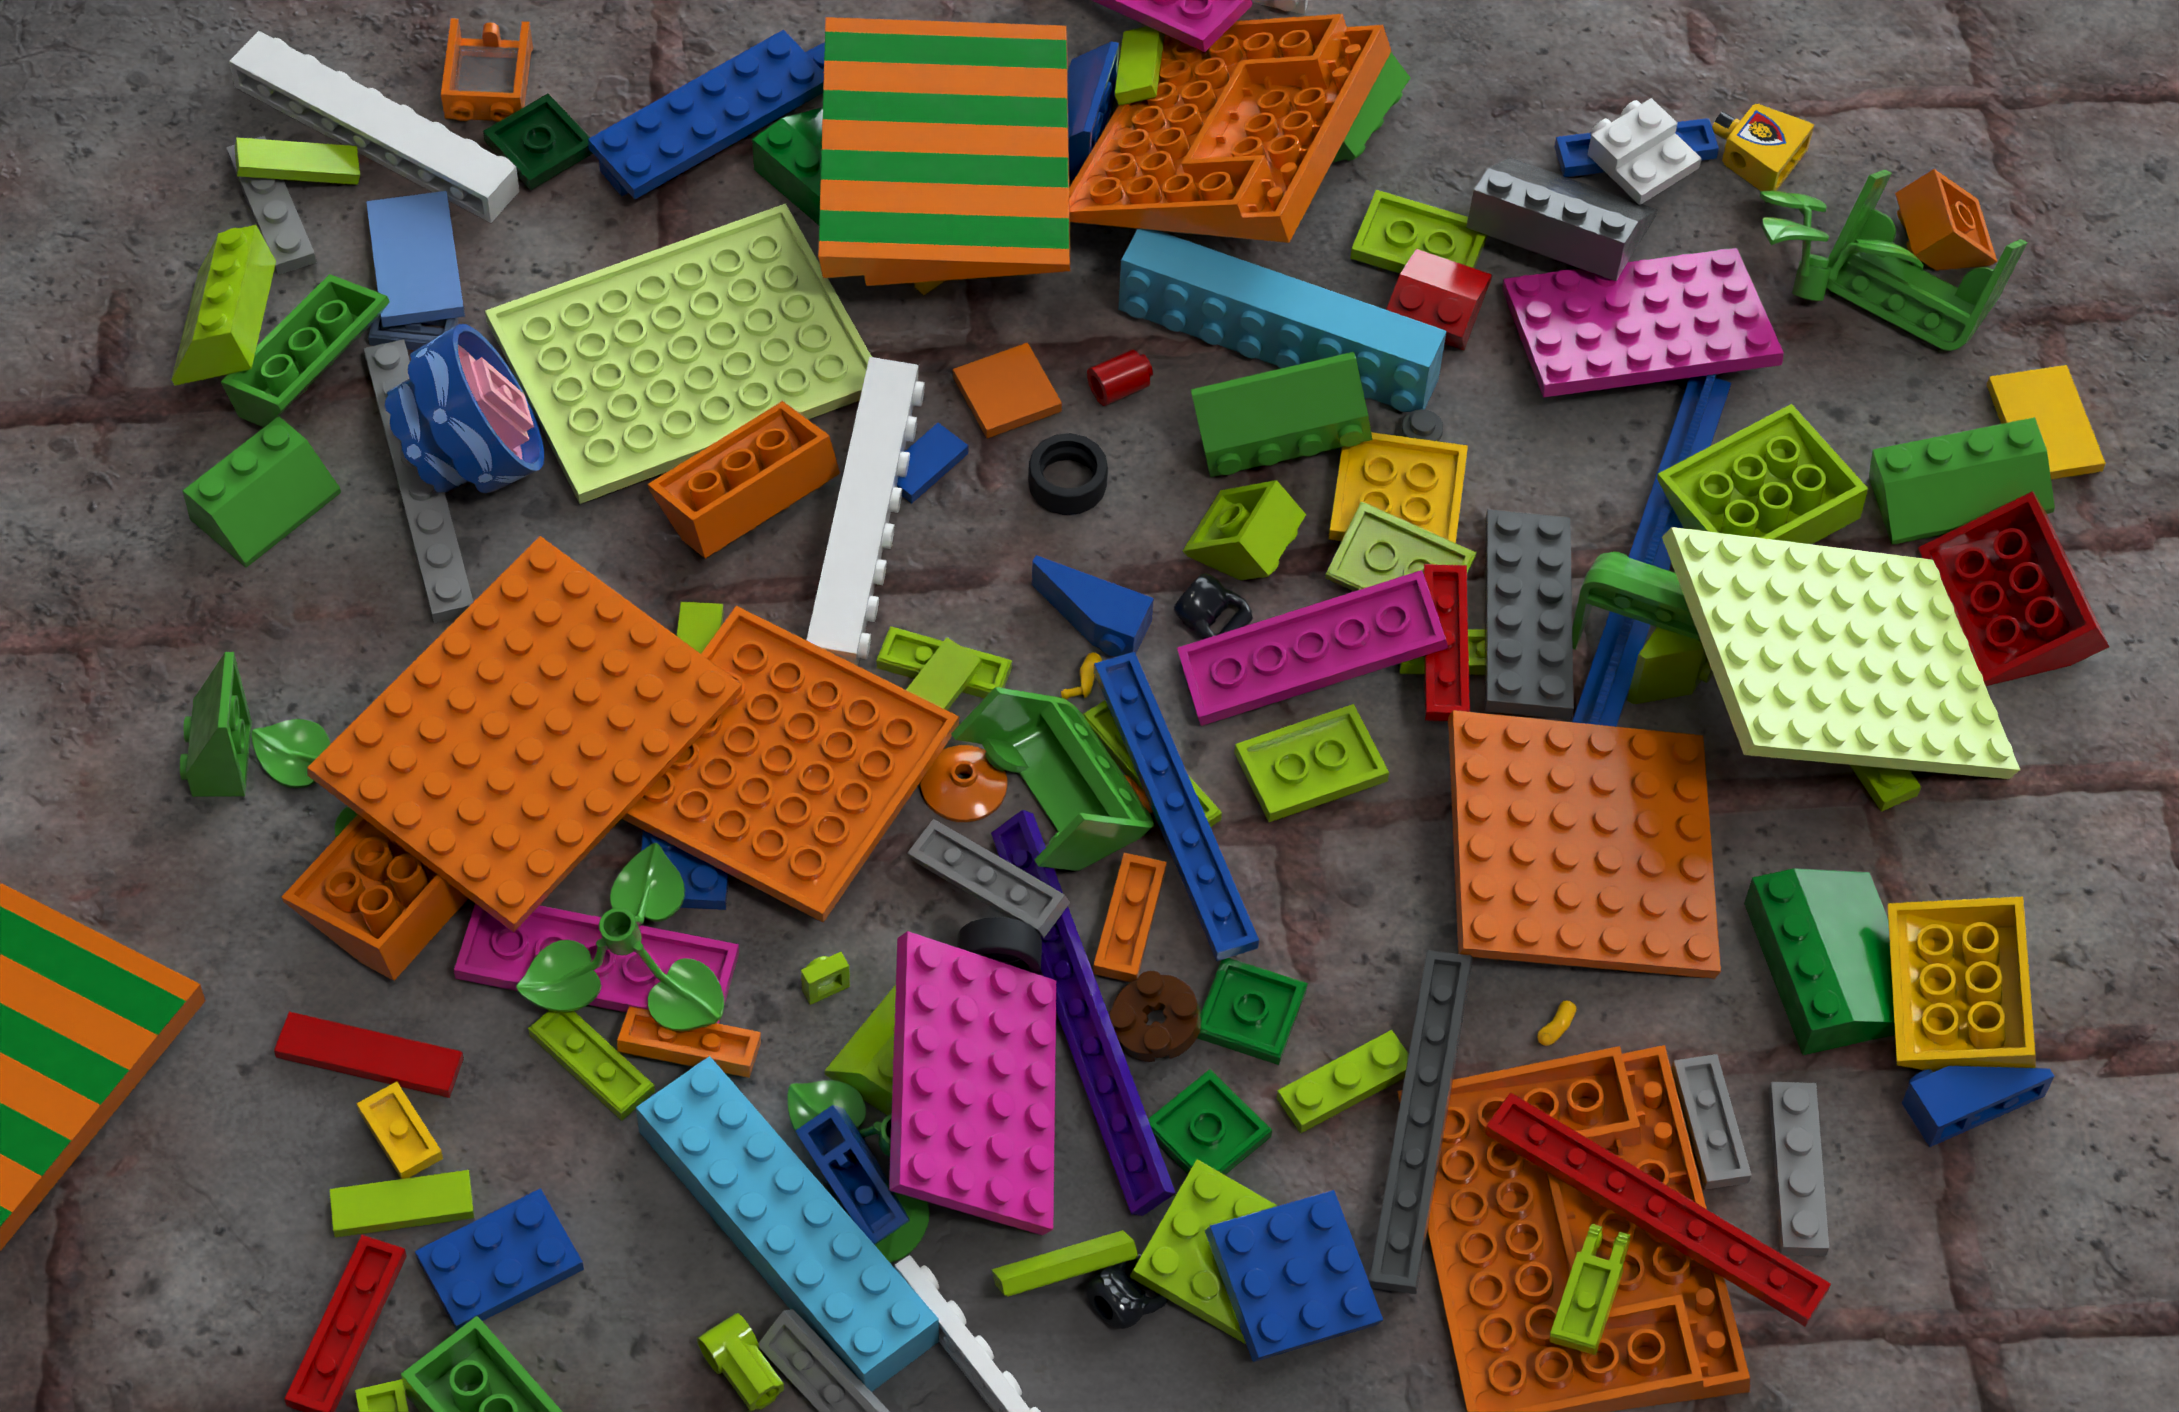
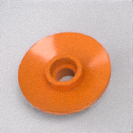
M970 745L952 746L941 751L921 780V793L925 803L937 815L955 822H973L989 816L1002 804L1007 792L1006 772L993 767L985 756L986 750ZM969 774L971 776L967 779H961L957 775Z

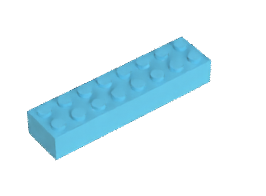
M1137 229L1121 259L1118 310L1126 312L1132 317L1158 323L1169 330L1192 335L1209 344L1229 348L1240 352L1248 358H1257L1277 365L1280 368L1354 352L1364 397L1388 404L1402 412L1425 410L1439 380L1446 331L1158 230Z
M710 1056L636 1107L639 1133L790 1309H793L871 1392L939 1342V1318Z

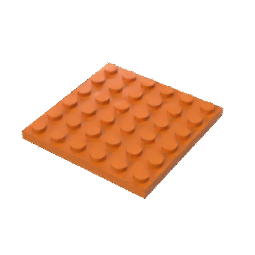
M736 606L701 654L742 684L741 693L622 819L824 923L952 737L951 733L959 726V716Z
M1456 710L1451 712L1448 717L1458 954L1471 955L1478 958L1712 979L1719 975L1721 965L1703 735Z

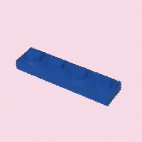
M1709 118L1677 122L1675 133L1702 158L1701 160L1717 159L1719 147ZM1591 133L1556 137L1554 148L1564 177L1605 172L1587 155Z

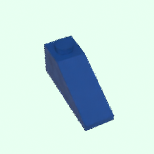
M1037 555L1033 559L1032 586L1094 647L1100 648L1104 653L1114 657L1131 652L1137 653L1152 622L1154 598Z
M1947 1066L1935 1072L1927 1069L1911 1078L1902 1105L1928 1146L1932 1147L2045 1097L2054 1074L2048 1068Z
M832 1105L795 1131L853 1221L874 1245L910 1221L895 1192L889 1190V1181L870 1147L845 1109Z

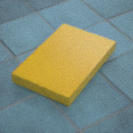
M2067 365L1989 377L1987 388L2001 424L2035 417L2047 449L2051 479L2103 472L2106 462Z

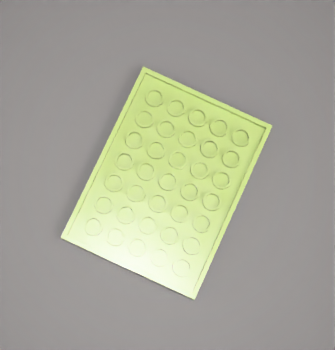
M786 203L485 310L486 321L525 394L579 504L670 471L781 401L788 404L807 419L860 401L869 357H872L829 279L823 278L820 263Z
M1671 527L1662 536L1744 755L2010 779L2020 771L2012 746L1999 720L1998 712L1989 696L1983 676L1977 667L1968 640L1955 614L1954 606L1941 580L1939 570L1932 559Z

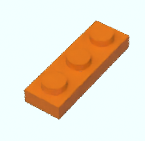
M1129 853L1123 854L1095 957L1093 974L1127 982L1137 980L1165 877L1167 862Z
M629 1006L617 1039V1052L693 1067L710 1056L724 1073L750 1078L761 1045V1032L718 1023L689 1031H672L660 1026L654 1020L649 1010Z

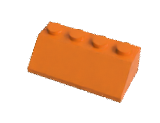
M781 401L647 485L650 493L682 541L701 556L707 558L748 531L755 529L775 514L788 508L810 492L820 488L826 482L838 476L840 471L830 435L788 404Z

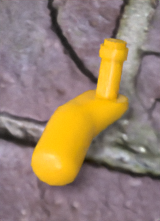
M1092 652L1086 656L1079 670L1081 686L1062 689V698L1069 699L1079 695H1084V698L1091 694L1095 680L1094 663L1102 661L1099 654Z
M1566 1000L1560 1003L1553 1020L1537 1033L1540 1044L1544 1046L1552 1045L1570 1027L1577 1009L1573 1002Z

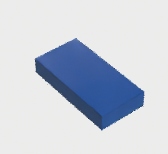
M940 423L934 425L905 451L910 453L906 477L899 476L897 487L902 488V497L912 504L968 455V445Z

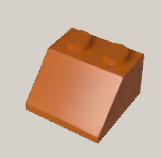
M1936 169L1931 170L1895 193L1900 208L1897 211V215L1901 224L1906 228L1909 241L1906 243L1907 249L1920 261L1936 271L1991 266L1997 262L1978 199Z

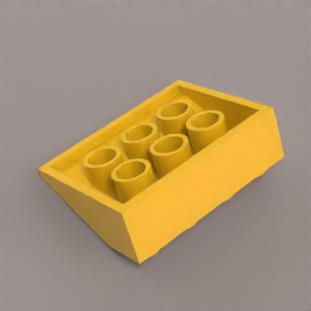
M2023 896L1888 903L1897 1065L1921 1070L1931 1069L1933 1072L1947 1066L2036 1068Z

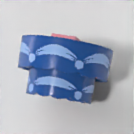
M458 324L410 354L411 361L408 365L409 379L387 391L384 406L390 414L391 431L401 441L405 458L417 467L418 474L424 482L433 485L434 489L439 493L448 492L468 481L474 483L480 492L490 493L542 468L544 464V447L533 411L515 376L500 354L481 333L467 324Z

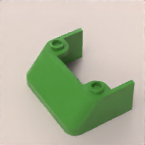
M1885 169L1868 176L1828 257V266L1830 268L1833 267L1849 243H1854L1855 239L1894 242L1896 228L1890 217L1875 209L1892 175L1891 172ZM2019 239L2006 245L1994 270L1987 267L1972 269L1963 277L1958 288L1924 270L1921 271L1917 266L1901 258L1864 252L1850 254L1839 270L1837 280L1829 279L1827 288L1943 350H1956L1968 343L1998 301L2028 242Z
M1620 552L1603 553L1597 557L1586 574L1580 590L1572 626L1573 649L1576 650L1593 606L1701 641L1676 573L1629 558Z
M995 687L951 733L955 740L982 744L986 750L985 756L996 769L1020 773L1058 830L1050 839L1049 845L1034 859L1039 867L1080 871L1141 839L1154 824L1152 816L1143 806L1138 795L1083 714L1064 698Z

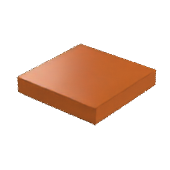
M1028 342L953 369V379L986 438L1062 412V402Z

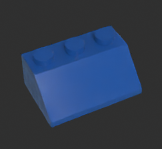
M1111 41L1071 60L1068 69L1069 180L1075 179L1108 123L1115 100L1119 43Z

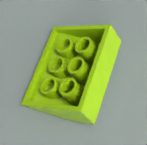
M1792 404L1657 475V480L1684 529L1804 544H1814L1860 519L1868 487Z

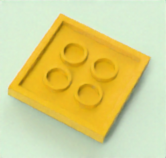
M1371 432L1372 440L1361 442L1352 447H1342L1329 540L1342 541L1362 501L1456 543L1468 450L1467 445Z

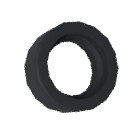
M1073 433L1056 434L1042 440L1032 451L1028 468L1029 488L1033 498L1043 508L1062 515L1081 514L1094 508L1104 496L1108 477L1107 460L1102 449L1094 441L1086 436ZM1072 460L1090 468L1093 476L1088 483L1080 487L1066 489L1048 482L1043 472L1048 465L1057 461Z
M987 917L969 922L960 929L957 935V948L1035 974H1039L1041 970L1042 939L1040 933L1030 924L1005 917Z

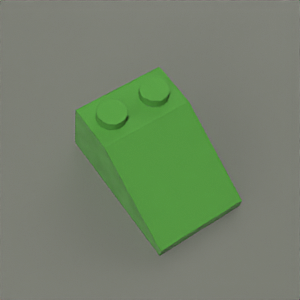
M225 652L194 697L192 716H185L184 740L189 742L188 754H181L180 776L182 780H188L192 797L245 796L252 720L234 652Z

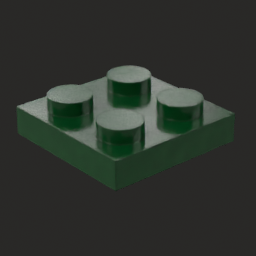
M549 93L483 131L484 141L498 156L506 157L516 166L518 178L530 190L593 154L589 150L588 145L590 136Z

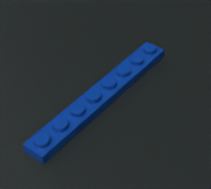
M1131 652L1094 663L1095 677L1216 961L1258 949L1259 938L1136 653Z

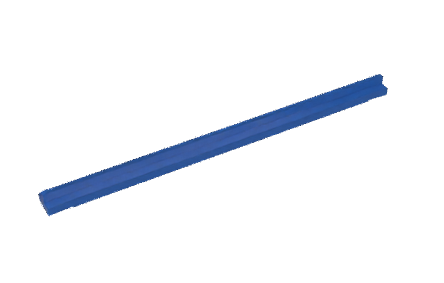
M1717 374L1691 377L1689 379L1657 475L1711 446L1729 394L1731 382L1717 379ZM1656 475L1629 558L1669 571L1672 563L1662 536L1671 527L1683 528L1660 486ZM1611 611L1609 612L1572 722L1617 727L1630 689L1638 654L1644 647L1650 624Z

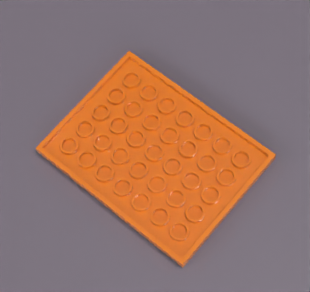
M539 536L307 767V774L316 783L512 932H515L738 697L742 690V684L550 542Z

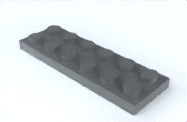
M1487 509L1485 518V711L1571 720L1574 705L1570 518Z

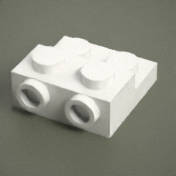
M1652 98L1642 104L1637 100L1632 101L1623 109L1621 117L1613 122L1607 118L1598 122L1591 131L1587 154L1639 205L1699 169L1702 159L1675 133L1677 122Z

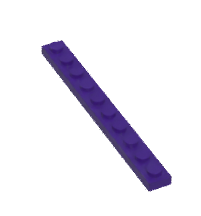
M1021 810L991 832L999 857L1063 893L1054 868L1039 867L1034 860L1046 846L1033 813ZM1067 906L1044 938L1041 936V971L1044 977L1056 980V1011L1130 1212L1134 1215L1144 1216L1175 1195L1176 1192L1069 907Z

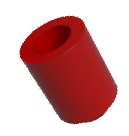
M1134 349L1087 370V379L1091 391L1102 406H1107L1149 387L1150 377L1153 376V369L1149 359L1144 354L1139 355Z

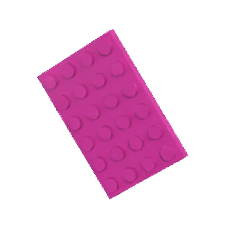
M1737 248L1628 262L1617 281L1583 269L1562 270L1503 279V294L1543 397L1780 366L1783 363L1784 352Z
M909 931L897 938L890 1191L1042 1236L1053 1230L1056 980Z

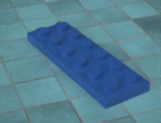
M783 29L588 139L589 150L635 200L822 94L824 72Z

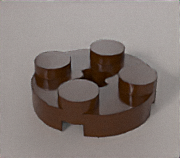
M1157 971L1143 972L1137 980L1124 987L1116 997L1109 1013L1121 1048L1131 1057L1144 1062H1155L1154 1058H1162L1169 1055L1170 1059L1180 1056L1193 1045L1201 1030L1200 1007L1194 991L1181 979L1171 975H1161ZM1162 1010L1166 1020L1163 1023L1155 1021L1151 1026L1148 1025L1149 1019L1147 1016L1153 1011Z

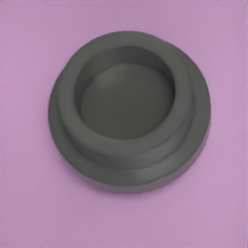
M1414 410L1405 416L1402 423V433L1404 437L1439 441L1443 434V422L1432 411Z

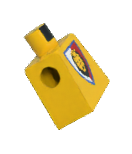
M1755 104L1752 105L1741 120L1722 111L1716 118L1712 128L1714 134L1727 140L1722 158L1726 167L1760 191H1777L1808 151L1814 124L1769 107Z

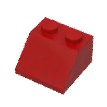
M1416 249L1398 277L1386 310L1445 330V344L1465 350L1493 276L1490 273Z

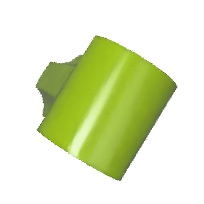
M735 1313L697 1337L698 1346L709 1365L716 1373H723L750 1411L765 1408L774 1402L776 1397L784 1391V1383L759 1350V1343L755 1334L739 1313Z

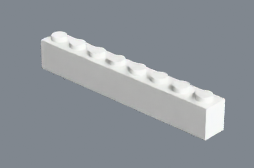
M258 31L229 61L234 86L239 90L343 145L357 146L358 153L432 192L447 191L448 201L490 223L495 220L520 192L517 168L506 157L496 156L488 152L475 141L464 139L450 132L439 122L429 121L416 114L410 107L399 105L384 97L378 90L367 88L353 81L344 72H336L321 64L315 57L309 54L304 55L294 50L279 38H272Z
M869 357L807 635V641L857 666L859 659H867L869 654L871 634L865 633L868 621L875 622L879 597L873 596L875 584L883 585L887 560H881L883 548L891 549L895 524L889 523L891 512L898 513L900 509L902 488L897 487L898 477H906L910 453L904 452L906 441L914 442L917 417L912 416L913 407H921L925 389V382L918 381L917 364Z

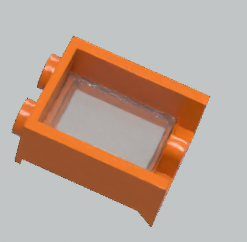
M451 18L441 88V100L445 119L499 122L525 107L530 59L533 50L530 22L522 21L519 41L501 40L499 26L491 22L485 23L483 26V39L462 38L459 19Z

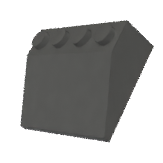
M1510 157L1489 167L1474 188L1466 228L1617 281L1654 221L1658 210L1643 204L1639 205L1635 201Z

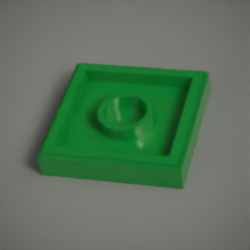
M1231 958L1221 960L1200 1014L1201 1030L1197 1039L1279 1065L1305 997L1308 983Z
M1211 1069L1148 1119L1158 1146L1187 1174H1189L1195 1161L1198 1159L1226 1175L1271 1138L1272 1129Z

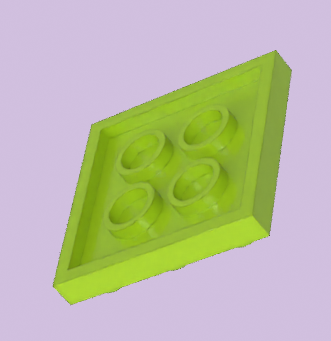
M1197 1159L1130 1277L1246 1344L1205 1230L1210 1225L1278 1205Z

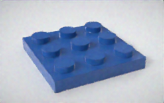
M1334 1190L1210 1225L1205 1230L1253 1362L1373 1327L1383 1321Z

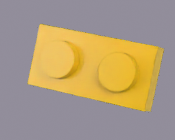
M397 1081L356 1103L358 1112L401 1179L410 1178L443 1159L441 1149Z

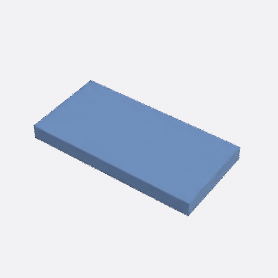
M447 191L366 201L378 293L388 296L390 301L381 313L383 327L465 317Z

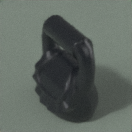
M1207 573L1200 574L1174 606V612L1182 620L1183 624L1192 630H1196L1203 639L1216 636L1210 629V626L1216 622V619L1228 608V605H1233L1239 610L1218 635L1247 626L1253 620L1252 610L1246 600L1234 591L1225 589L1217 578Z
M1137 1253L1138 1256L1135 1259L1108 1266L1099 1275L1092 1278L1086 1286V1294L1092 1307L1100 1317L1117 1329L1134 1326L1143 1315L1154 1313L1161 1309L1169 1300L1155 1292L1158 1295L1157 1297H1147L1146 1292L1142 1291L1129 1278V1274L1123 1271L1126 1266H1130L1134 1270L1142 1256Z

